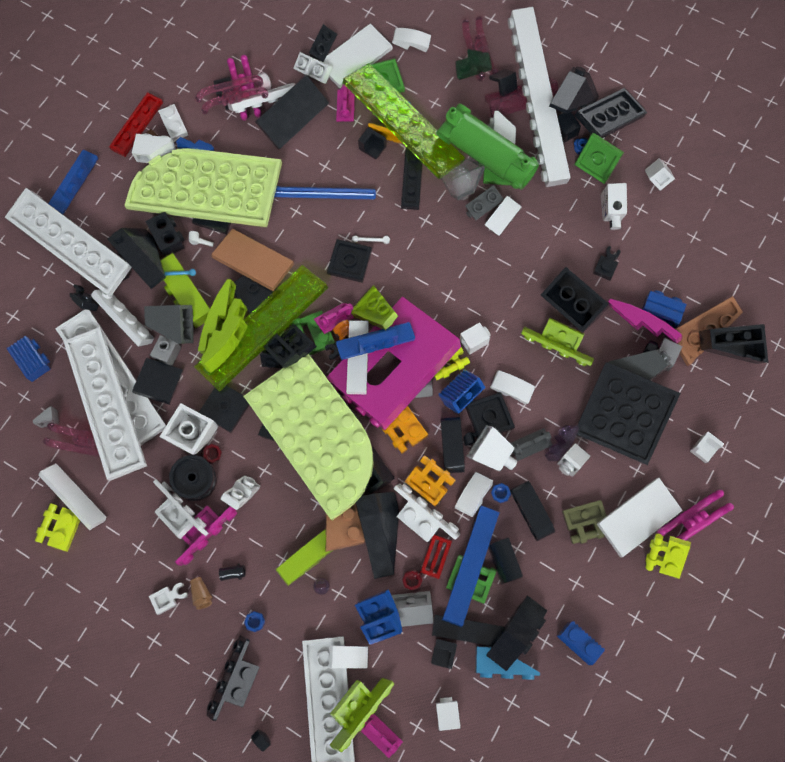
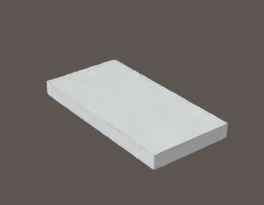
M369 24L327 55L322 63L333 67L329 78L341 88L343 84L349 83L362 73V67L374 64L390 52L393 46Z
M656 478L599 521L597 525L620 557H624L683 510L660 478Z

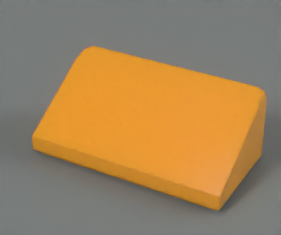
M368 123L369 128L384 136L386 140L400 144L403 142L405 132Z

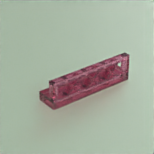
M549 77L554 98L559 90L558 82ZM523 85L517 86V90L505 96H500L499 92L484 96L485 101L489 104L492 118L494 111L507 115L526 109L527 98L523 95Z

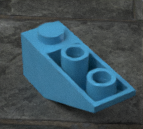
M476 647L475 673H480V677L492 678L493 674H501V678L513 679V675H522V679L534 680V675L540 676V672L518 659L505 671L486 656L492 647Z

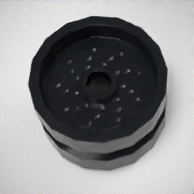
M188 455L174 463L169 473V481L173 491L182 498L189 501H201L209 497L215 490L217 474L213 466L203 457ZM192 475H196L194 481H190Z

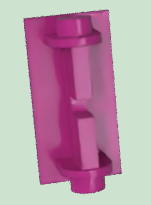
M343 84L340 90H337L336 122H354L355 90H351L348 84Z
M342 303L314 318V321L322 332L326 334L332 331L338 323L354 318L351 314L353 306L350 303Z
M375 714L368 718L361 730L388 758L403 743Z

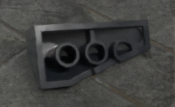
M573 67L549 107L563 113H570L576 111L579 106L584 108L587 104L590 105L596 102L599 95L590 73L586 72L582 67Z
M121 228L107 239L117 253L132 267L150 289L166 278L162 262L159 258V251L155 245L156 241L146 229Z
M395 492L374 493L362 496L356 504L374 579L394 575L399 520L397 517L399 508Z

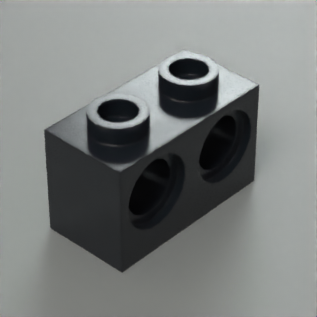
M163 212L145 221L165 258L172 253L175 254L185 249L182 244L185 240L181 232H176L174 229L177 225L172 216L168 217L166 212Z

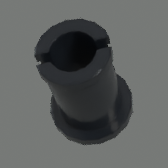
M237 564L233 567L219 568V578L221 581L235 578L241 580L242 577L246 576L244 565Z

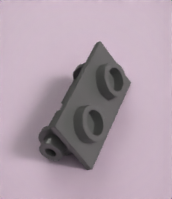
M493 185L465 205L468 210L466 214L469 218L473 217L476 221L504 199Z
M545 428L510 443L514 447L513 453L517 461L553 446L550 440L551 435L549 432H546Z

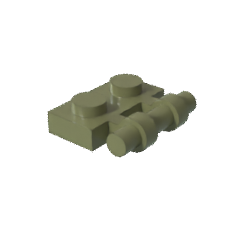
M601 500L562 511L568 531L573 529L577 531V535L570 536L572 544L579 542L583 544L593 538H604L603 532L597 525L599 521L606 517ZM593 524L594 530L584 531V526Z

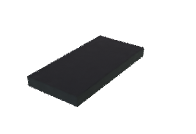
M305 75L261 115L255 123L279 150L322 111L329 102L310 78Z
M623 88L576 111L574 116L591 135L595 133L599 137L604 138L645 117L647 112Z

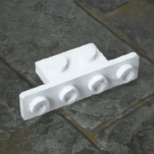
M156 479L153 481L168 497L155 513L179 539L193 526L205 536L209 534L204 529L207 525L199 517L196 519L193 517L195 512L187 505L184 507L181 504L183 500L176 493L173 495L170 493L172 488L165 481L162 484Z
M398 484L394 487V490L408 500V503L397 517L426 542L430 541L439 528L443 529L455 540L461 535L456 525L451 522L447 523L442 519L443 515L439 511L431 510L423 498H417L412 494L410 487L405 484Z

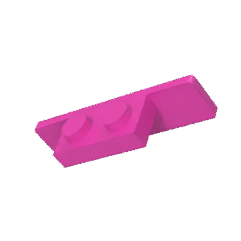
M206 506L195 519L199 517L207 525L204 529L209 534L205 536L193 526L182 537L190 547L175 563L179 566L189 564L194 558L193 554L198 549L201 551L209 543L207 540L212 535L216 536L223 529L222 525L227 520L231 521L237 515V510L230 506L219 517L209 506Z

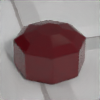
M214 444L205 446L201 453L202 457L209 463L218 461L222 454L219 446Z
M413 569L405 572L402 581L405 588L415 590L420 587L423 579L420 572Z

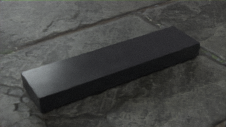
M406 142L401 209L419 210L424 142Z
M435 615L432 636L493 646L505 627L465 620L463 626L460 627L442 620L443 616Z

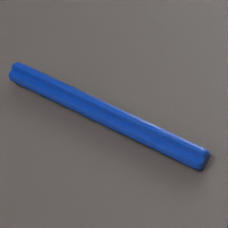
M277 186L274 197L375 199L376 190L370 188Z

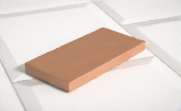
M234 229L228 233L211 254L213 259L272 291L276 289L294 265V261Z

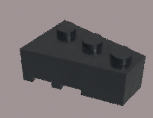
M765 324L699 331L702 351L754 364L769 363Z
M527 595L505 625L502 634L496 639L497 642L488 651L486 656L507 671L522 653L526 655L533 644L531 642L536 639L539 634L538 630L546 622L544 616L547 610Z

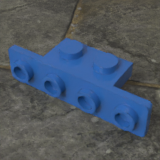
M86 150L81 151L49 201V205L61 214L65 213L98 160L97 155Z
M410 322L389 327L387 330L381 329L337 341L336 346L341 360L414 341L415 335Z

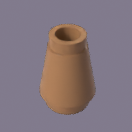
M202 578L192 579L190 584L193 606H196L197 610L209 607L212 604V596Z

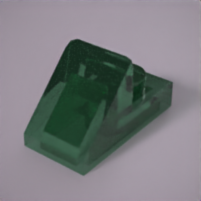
M468 49V58L455 62L456 74L459 80L492 70L491 57L487 52Z

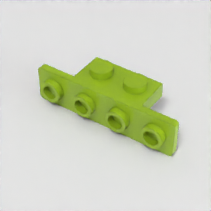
M549 318L542 334L527 327H524L521 332L526 340L531 342L537 341L548 350H557L561 356L566 358L572 357L580 365L591 366L594 358L577 351L584 333L552 318Z
M382 678L371 692L361 681H355L330 713L342 727L341 731L330 743L332 749L343 752L350 746L351 740L363 729L368 718L377 711L378 705L390 694L392 687L395 685L393 681Z

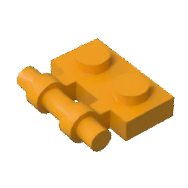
M408 406L386 430L382 429L385 434H388L393 441V446L398 448L401 454L408 450L404 445L407 441L413 447L428 437V433ZM398 427L403 436L399 437L394 429Z
M424 455L420 462L425 465V468L422 469L417 465L405 480V483L432 505L437 506L448 491L443 486V483L446 482L452 486L456 480L450 476L451 473L449 471H444L440 468L435 460H430ZM433 471L440 478L435 480L429 475V472Z

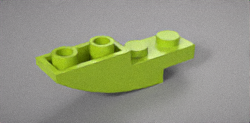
M234 298L232 305L228 309L226 320L222 324L221 331L214 330L209 338L207 349L201 358V364L210 373L217 369L232 354L248 327L243 320L247 308L241 299Z

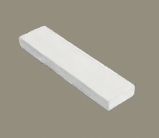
M349 321V338L368 333L369 321ZM368 353L348 358L347 394H367Z
M57 464L40 471V478L89 530L105 522L107 517Z

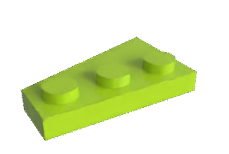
M374 285L353 307L351 312L354 317L363 321H369L370 324L387 330L398 317Z

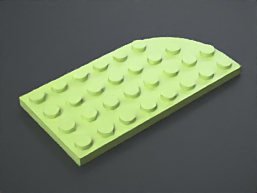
M199 149L171 150L172 153L163 156L158 155L150 160L149 164L136 174L124 205L129 210L160 214L166 212L167 215L267 227L282 161L281 159Z
M309 354L293 365L282 368L244 395V398L332 521L358 501L372 475V445L361 423Z

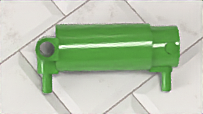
M462 104L449 109L446 113L445 122L436 132L438 137L449 145L452 143L498 177L509 181L510 185L515 189L522 190L532 179L539 167L535 157L530 158L524 153V150L472 115L471 110Z

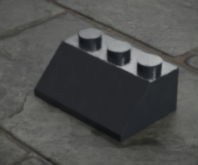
M567 267L560 272L541 294L546 301L581 332L586 331L611 306Z

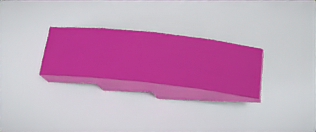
M610 299L608 301L611 305L610 307L637 331L644 326L656 337L663 332L676 344L682 340L681 333L651 313L617 300Z

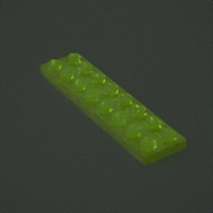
M370 63L343 78L342 83L438 179L464 162L465 157L451 143L449 145L440 139L436 134L438 130Z
M302 265L244 319L248 327L241 341L232 354L217 369L210 373L202 366L201 361L194 368L220 392L265 349L264 346L276 333L280 335L328 289L327 284Z

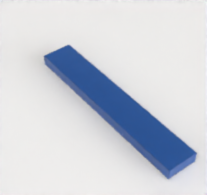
M480 506L442 620L460 627L463 626L500 512Z

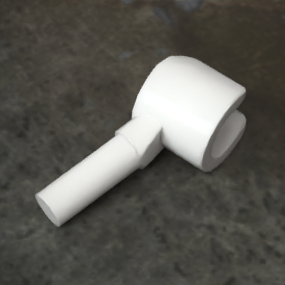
M189 232V242L192 245L200 243L213 247L214 243L199 238L198 232Z

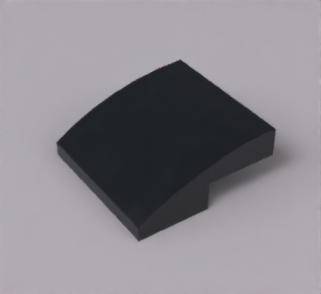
M293 323L281 336L276 333L263 347L283 368H286L298 362L302 357L307 356L317 346Z

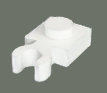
M183 583L176 584L172 591L169 587H165L149 596L157 615L177 606L175 601L177 598L184 599L189 595L187 592L182 595L178 593L179 588L184 586Z

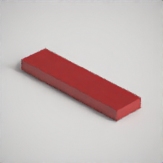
M147 92L109 148L126 157L134 145L136 134L143 133L162 106V99Z

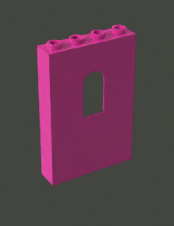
M403 296L392 307L398 317L390 327L410 322L415 340L368 353L367 373L388 351L402 361L379 385L374 386L367 382V394H347L348 359L342 360L326 377L348 405L352 403L356 406L355 410L363 417L367 415L370 418L369 421L376 428L380 426L384 430L388 428L461 348L458 337ZM374 326L368 333L381 330L382 328Z

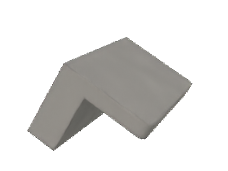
M430 591L392 595L402 627L433 623Z

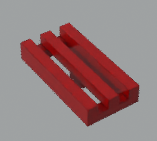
M434 534L420 573L439 580L452 543L451 540ZM435 540H439L430 570L427 571L425 569ZM444 542L447 545L436 574L433 571Z

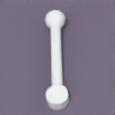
M355 235L352 237V241L354 243L358 241H373L388 244L390 238L388 236L383 238H363Z

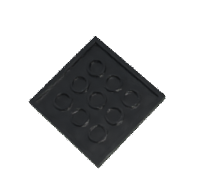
M605 362L574 434L648 465L681 393Z

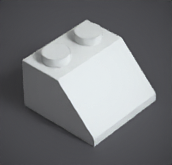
M180 403L161 433L160 438L195 455L209 443L218 426L212 419Z

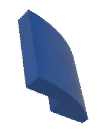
M389 589L355 604L364 622L360 628L370 645L402 633L399 613Z

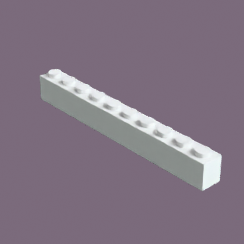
M528 7L512 10L511 16L508 18V27L512 29V45L516 47L515 59L520 65L519 78L520 80L523 79L522 91L523 95L527 98L526 110L531 116L530 128L534 130L535 135L533 142L539 153L537 154V161L542 167L541 179L542 182H545L546 187L567 184L571 177L556 109L549 107L553 100L534 8Z

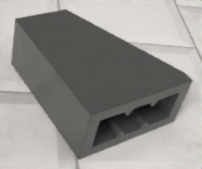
M192 305L144 306L145 325L178 344L194 343Z
M653 350L608 362L649 380H653L672 365L669 362L671 358L664 350L662 352L660 350Z

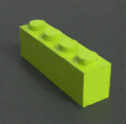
M173 253L161 260L164 272L185 271ZM188 275L166 276L164 281L167 285L164 288L169 296L174 295L176 298L173 301L175 305H192L193 326L196 329L203 325L210 309Z

